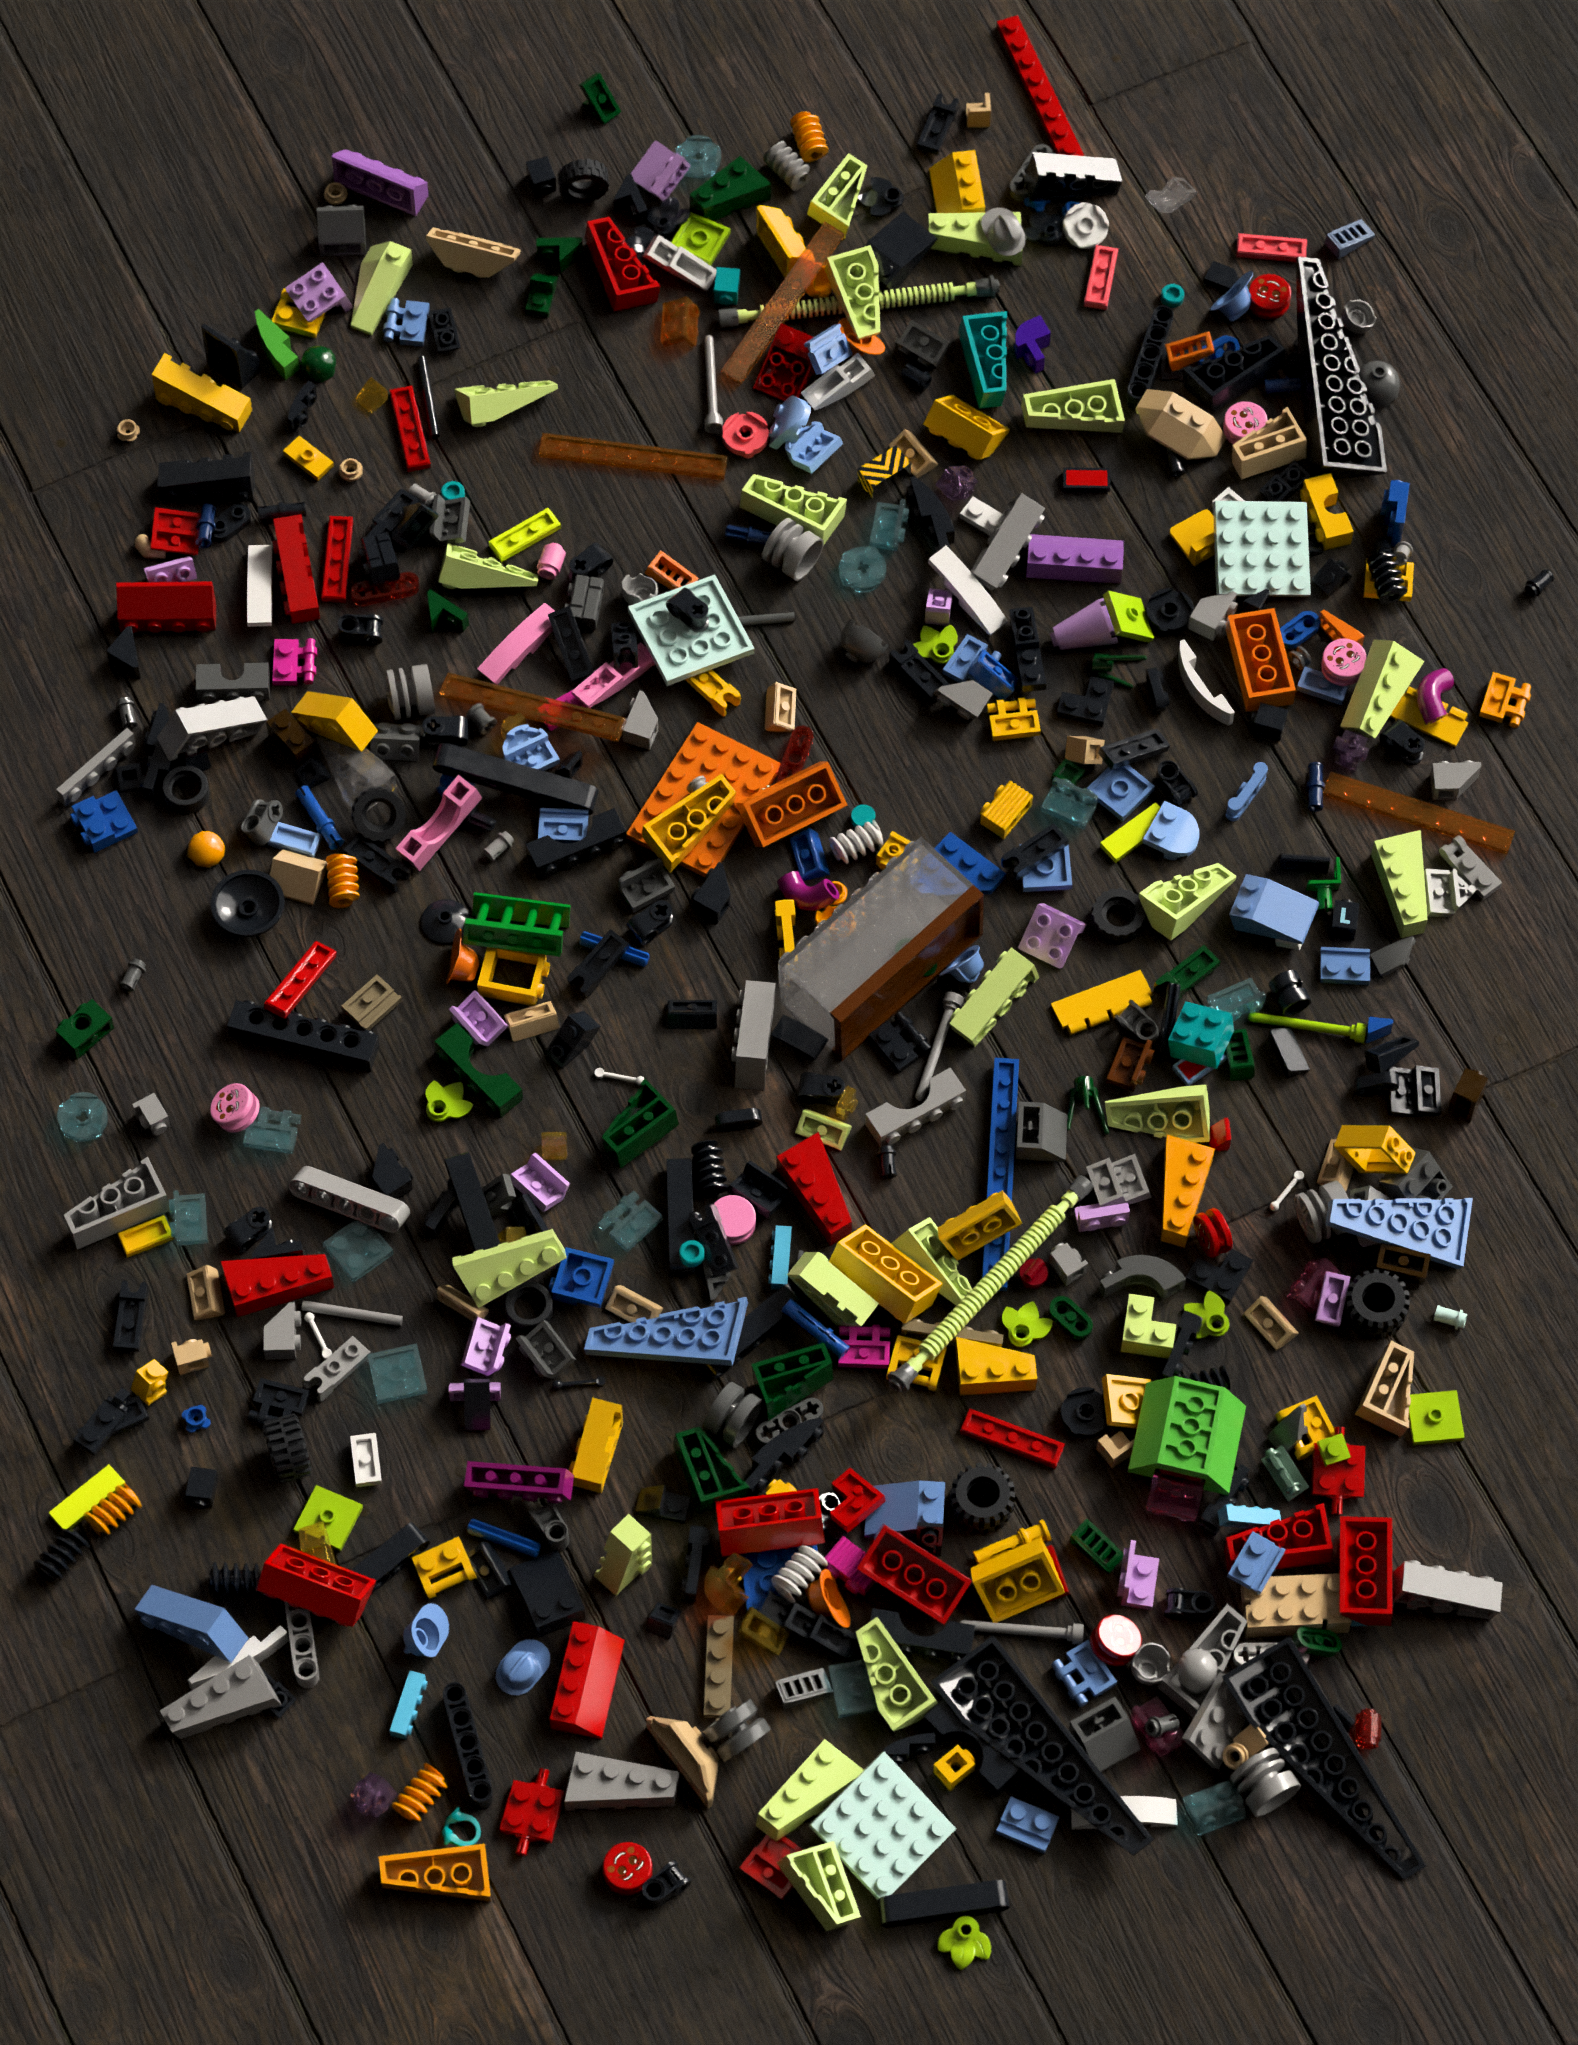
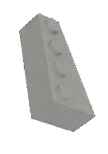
M576 1752L565 1797V1811H575V1809L599 1810V1808L611 1807L625 1809V1807L639 1806L640 1808L674 1806L679 1786V1772Z

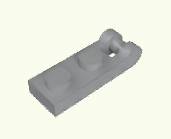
M1460 835L1453 838L1452 843L1449 845L1445 844L1439 848V853L1453 869L1457 870L1458 875L1469 886L1472 884L1477 888L1475 893L1482 900L1501 888L1502 882L1467 846L1465 840ZM1456 851L1461 854L1458 858L1454 855Z

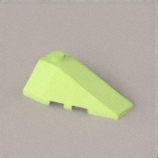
M391 241L370 247L360 266L351 328L372 336L385 314L387 306L390 305L391 298H394L413 265L411 249Z
M871 245L827 257L826 275L857 339L861 340L880 334L879 267Z
M552 381L519 383L517 388H515V385L498 384L497 389L484 388V385L457 388L454 389L464 421L472 424L474 427L485 426L486 422L495 421L557 390L558 384Z
M450 543L446 545L439 574V582L446 588L537 586V574L513 565L503 567L497 559L489 557V559L479 558L476 556V551Z
M1217 863L1194 870L1191 875L1184 877L1177 875L1173 877V880L1164 883L1162 880L1154 882L1141 891L1138 897L1152 928L1169 940H1172L1185 931L1236 880L1237 876Z
M1207 1085L1182 1086L1105 1101L1107 1123L1110 1127L1136 1133L1140 1131L1154 1134V1137L1159 1138L1170 1135L1194 1143L1210 1142V1113Z
M930 1217L911 1227L891 1243L942 1282L939 1293L956 1306L972 1290L967 1278L960 1275L957 1270L958 1261L954 1257H950L946 1247L940 1241L938 1227Z
M876 1617L856 1631L878 1710L894 1732L919 1722L938 1703L878 1617Z

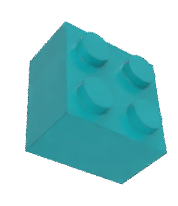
M1185 1001L1168 1039L1170 1057L1217 1069L1234 1032L1232 1013Z

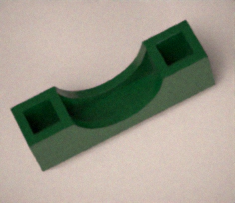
M458 1023L435 1040L436 1057L442 1063L447 1062L454 1076L459 1080L463 1079L468 1084L469 1091L476 1097L479 1095L484 1100L485 1107L491 1113L495 1112L501 1118L523 1100L522 1089L507 1073L485 1075L472 1066L470 1058L474 1052V1042Z

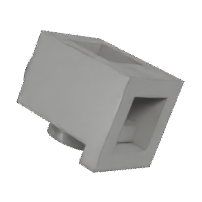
M155 1093L132 1104L134 1115L139 1119L144 1129L149 1128L152 1135H160L170 1127L168 1115Z
M1060 1243L1051 1250L1049 1263L1066 1286L1087 1274L1088 1262L1086 1260L1082 1261L1079 1252L1075 1248L1071 1249L1068 1243Z

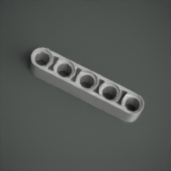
M303 1166L289 1183L290 1192L300 1199L390 1233L397 1232L410 1215L409 1207L398 1199L310 1166Z
M284 1601L295 1677L301 1687L311 1688L319 1681L310 1610L302 1607H293ZM299 1620H303L306 1622V1624L301 1628H296L293 1626L294 1623ZM300 1645L310 1646L306 1652L297 1651ZM305 1669L313 1670L312 1675L308 1677H303L300 1674Z

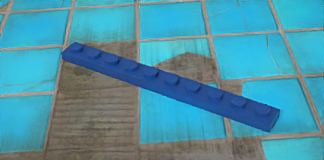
M994 1058L987 1198L1003 1190L1012 1202L1019 1059ZM1010 1231L984 1245L982 1278L1008 1252ZM1008 1281L998 1291H1007Z

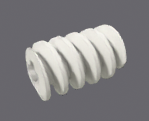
M873 819L872 824L870 822L864 823V829L858 825L855 827V832L849 829L846 831V836L840 833L837 839L834 837L829 838V842L838 861L842 859L848 864L849 855L854 860H857L858 851L863 856H866L867 847L871 852H875L874 844L876 843L882 848L883 836L877 822Z
M802 1545L798 1549V1553L792 1555V1560H788L785 1563V1568H781L778 1571V1575L772 1577V1584L781 1597L790 1603H794L795 1600L791 1594L800 1596L802 1593L798 1587L807 1589L808 1584L805 1579L813 1582L815 1577L811 1572L820 1574L821 1569L818 1564L826 1567L828 1562L816 1550Z

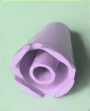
M1104 598L1096 600L1054 626V632L1050 633L1054 647L1059 645L1060 650L1118 643L1117 637L1112 638L1116 634L1106 605L1101 607V605L1105 604Z

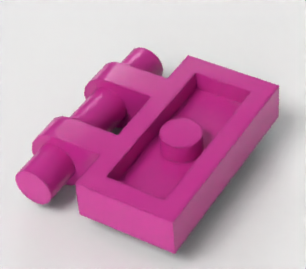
M275 639L273 685L297 686V677H304L305 684H313V678L316 676L314 658L317 657L315 639H306V646L303 648H299V639ZM298 659H305V665L298 666Z
M873 1324L872 1327L839 1326V1336H849V1340L842 1341L849 1345L850 1349L841 1359L838 1358V1367L889 1368L890 1341H880V1337L890 1338V1327H880L879 1324ZM857 1336L872 1337V1341L857 1340Z

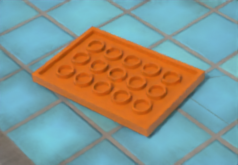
M697 722L627 831V839L653 851L642 837L643 825L690 795L691 793L687 791V786L696 777L704 776L706 782H710L722 774L736 791L735 801L679 863V865L705 877L710 868L714 869L718 862L722 863L745 826L736 803L761 791L762 788H766V785L770 786L781 769V763Z

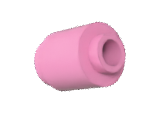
M550 543L543 546L537 564V573L540 577L553 580L559 575L566 555L561 545Z

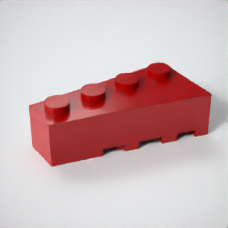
M610 217L587 221L585 240L613 311L657 302L660 291L659 283L652 279L649 275L650 271L645 265L640 263L636 257V252L626 244L624 236Z
M302 514L273 519L276 540L272 541L274 555L279 554L280 560L276 561L278 575L283 574L284 581H280L282 595H287L288 600L283 601L285 614L291 616L292 624L320 619Z
M819 1132L776 1156V1169L831 1246L852 1233V1220Z
M325 1254L221 1261L223 1274L237 1317L334 1288L333 1277Z
M1324 1503L1316 1505L1314 1509L1306 1512L1302 1510L1294 1513L1292 1517L1283 1520L1277 1519L1264 1527H1255L1226 1538L1224 1553L1228 1573L1252 1531L1275 1543L1276 1546L1286 1549L1275 1569L1331 1563L1333 1545Z

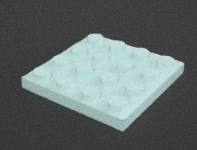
M1213 502L1217 595L1234 591L1237 593V596H1253L1264 589L1269 590L1270 597H1309L1311 595L1307 502Z
M715 575L628 606V613L667 686L754 654L755 648ZM684 587L688 588L708 606L709 612L707 617L709 618V627L703 632L692 631L683 622L671 615L666 607V602Z
M881 1752L809 1825L824 1843L834 1841L840 1860L877 1900L883 1896L892 1895L956 1830L949 1820L885 1752Z

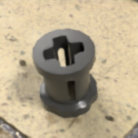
M481 703L471 707L465 716L468 721H472L479 728L478 731L482 735L488 734L497 724V720L494 717H490Z

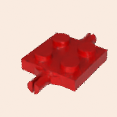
M1334 1427V1436L1342 1433L1344 1437L1345 1428L1341 1427L1339 1429V1427ZM1317 1443L1313 1444L1311 1495L1325 1496L1332 1499L1333 1515L1343 1514L1342 1501L1344 1499L1364 1497L1365 1446L1346 1443L1351 1458L1325 1467Z
M539 1768L536 1782L526 1783L513 1780L500 1831L501 1833L514 1835L519 1839L515 1853L520 1856L521 1854L526 1856L529 1842L542 1841L552 1843L565 1792L546 1785L550 1773L547 1769Z

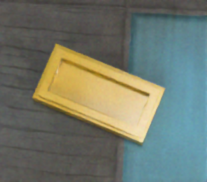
M165 1215L117 1233L127 1258L174 1240Z

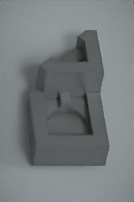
M1413 936L1394 942L1370 954L1382 977L1405 966V964L1408 965L1412 946L1416 942Z
M704 1256L702 1267L710 1300L714 1301L731 1277V1274L727 1273L714 1278L706 1256Z
M1301 1404L1268 1434V1439L1276 1449L1283 1445L1289 1454L1302 1439V1435L1308 1433V1426L1304 1425V1412L1307 1411L1305 1404Z

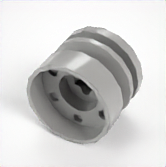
M786 518L778 524L769 536L762 552V559L768 563L772 562V565L776 568L782 566L783 573L799 581L809 573L817 562L824 546V540L810 531L804 532L803 526L796 524L790 518Z
M427 664L411 666V677L406 678L402 668H398L400 679L397 680L394 678L393 669L387 670L385 687L389 708L394 714L395 720L401 719L400 708H405L406 717L411 718V706H416L420 716L435 714V704Z
M1337 1180L1319 1186V1196L1313 1189L1307 1190L1306 1194L1303 1192L1295 1195L1294 1201L1299 1223L1312 1244L1320 1242L1321 1238L1324 1240L1329 1239L1331 1229L1336 1235L1345 1233V1231L1325 1225L1329 1201L1333 1199H1349L1344 1188Z
M1276 1748L1267 1749L1250 1757L1230 1776L1233 1785H1239L1237 1791L1240 1794L1251 1792L1246 1798L1245 1803L1256 1817L1263 1816L1278 1808L1294 1796L1301 1787L1291 1771L1279 1773L1285 1766V1761L1281 1758L1278 1759L1279 1753Z

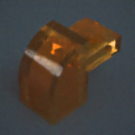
M734 1552L724 1561L720 1569L713 1566L709 1568L704 1583L705 1593L709 1601L720 1612L730 1616H734L749 1598L737 1584L753 1566L748 1558Z

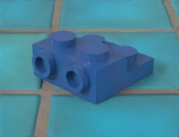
M1391 480L1389 489L1384 490L1380 515L1384 516L1383 525H1388L1387 537H1391L1390 546L1392 547L1401 542L1405 524L1410 483L1401 480Z
M117 790L101 798L95 799L92 796L72 805L73 813L70 814L75 827L80 826L83 831L80 835L86 846L90 845L94 853L138 833V829Z
M565 1247L567 1258L556 1264L557 1276L556 1278L552 1277L548 1291L552 1293V1300L575 1306L578 1302L601 1308L614 1266V1259Z

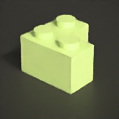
M1129 1294L1121 1352L1169 1359L1173 1350L1176 1324L1151 1321L1154 1297Z

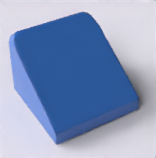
M1369 1017L1365 1043H1370L1391 1034L1393 1020Z

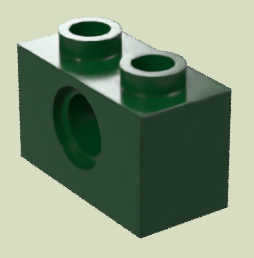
M91 999L89 1002L81 1004L70 1018L62 1020L58 1024L57 1029H55L57 1040L78 1060L114 1029L112 1017ZM82 1025L88 1026V1028L84 1030L78 1029Z

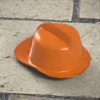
M842 318L838 324L842 326L840 330L845 334L853 355L851 356L857 353L861 357L866 353L880 355L884 352L885 346L883 342L875 335L858 340L847 318Z
M460 928L457 929L453 940L450 970L446 984L449 983L450 979L472 982L479 967L477 954L474 950L461 943L462 932Z
M823 1569L820 1573V1578L809 1583L808 1588L805 1589L809 1605L816 1614H821L825 1617L832 1616L841 1627L848 1628L851 1624L848 1608L839 1592L833 1574L828 1569Z

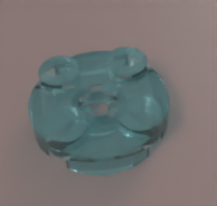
M693 135L677 146L676 153L683 156L691 165L685 173V177L704 178L712 177L716 174V170L721 164V149L718 144L716 146L712 142L711 138L703 135ZM696 154H701V157L704 158L697 160L693 157H696Z
M872 546L856 547L842 554L839 563V576L845 586L848 585L854 588V591L870 592L877 589L883 579H885L886 562L877 548ZM859 566L867 567L866 573H862L861 570L856 569H858Z
M78 1092L71 1095L70 1099L66 1100L65 1103L62 1102L58 1109L57 1119L59 1127L66 1138L75 1141H89L102 1136L103 1130L108 1123V1112L105 1104L96 1095L88 1092ZM81 1112H86L89 1118L85 1121H80L76 1119V1116H81Z

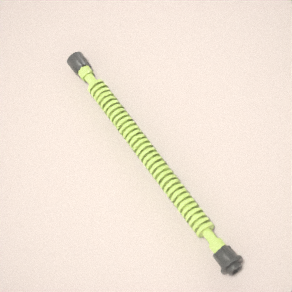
M989 275V278L975 279L974 282H968L963 286L953 287V283L949 282L948 287L946 283L942 284V288L941 284H937V289L932 284L931 289L929 285H925V290L923 286H919V291L917 286L913 287V291L911 287H907V292L905 288H901V293L899 288L895 289V294L893 289L889 290V294L887 290H884V295H882V291H879V307L884 309L885 304L887 309L890 303L892 308H895V303H897V307H901V302L904 307L907 306V301L909 306L913 305V301L915 305H919V300L921 304H925V299L927 304L931 303V299L933 303H936L937 298L938 302H942L943 297L945 302L948 301V297H950V301H954V296L966 294L967 297L977 296V298L991 296V298H996V293H1000L999 281L994 279L993 275ZM831 296V301H829L828 297H825V302H823V298H819V303L814 298L813 303H811V299H807V304H805V300H801L800 305L799 300L795 301V306L793 301H789V306L787 302H783L782 307L780 302L777 303V308L775 303H772L771 308L769 304H766V309H764L763 305H760V310L747 311V309L737 310V308L718 310L720 328H728L756 319H761V322L765 323V318H767V322L770 323L772 317L773 322H777V317H779V321H783V316H785V321L789 320V315L791 320H795V315L797 319H801V314L803 318H807V313L809 318L813 317V313L815 317H818L819 312L821 316H824V311L829 316L831 310L833 315H836V310H838V314H842V308L837 298L835 301V297Z
M1079 1175L1061 1197L1062 1201L1057 1206L1050 1205L1012 1248L1004 1254L996 1265L988 1271L980 1282L972 1288L964 1299L957 1304L935 1330L918 1346L920 1352L915 1358L911 1357L907 1363L905 1362L895 1372L892 1371L888 1374V1384L892 1390L897 1393H907L910 1389V1384L922 1369V1364L927 1359L934 1360L973 1316L981 1310L985 1303L997 1293L1005 1282L1065 1220L1064 1212L1068 1208H1073L1076 1203L1093 1190L1092 1183L1086 1177Z

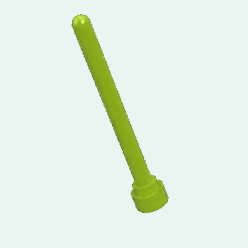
M1251 1012L1248 1015V1019L1251 1022L1350 1036V1039L1357 1043L1364 1044L1367 1024L1363 1023L1352 1024V1027L1256 1012Z

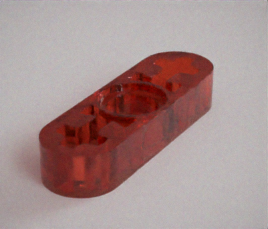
M412 572L400 573L399 580L386 581L383 584L374 585L371 580L358 582L351 588L352 601L358 606H367L413 596L419 591V579ZM410 581L412 586L407 587L405 582ZM395 583H398L399 590H396ZM382 585H389L392 587V590L388 593H381L379 588ZM371 588L375 589V595L372 594ZM359 591H363L365 596L361 597Z
M798 726L792 731L777 774V782L788 776L789 769L793 770L792 775L804 770L813 744V731L809 727ZM806 735L802 742V747L798 746L799 737ZM796 753L801 755L802 760L793 763L789 760V756Z

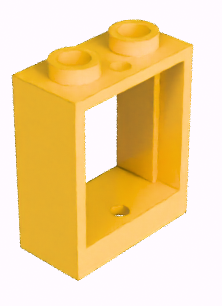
M487 947L477 984L478 992L482 997L535 1006L538 998L542 999L545 985L542 984L543 977H548L550 963L547 962L546 955ZM498 958L536 965L531 989L492 982Z
M1342 1125L1334 1144L1336 1150L1359 1173L1408 1174L1416 1153L1390 1125Z

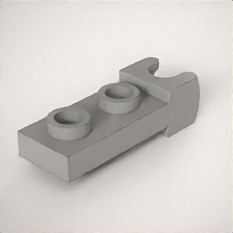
M352 1336L318 1367H314L303 1378L304 1388L308 1390L312 1386H320L317 1389V1400L319 1402L323 1401L333 1392L334 1388L371 1356V1352Z

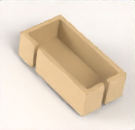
M1340 1573L1270 1577L1261 1595L1241 1585L1243 1618L1247 1620L1244 1627L1245 1638L1293 1635L1302 1626L1321 1629L1323 1620H1327L1326 1630L1334 1633L1349 1632L1351 1619L1340 1615Z

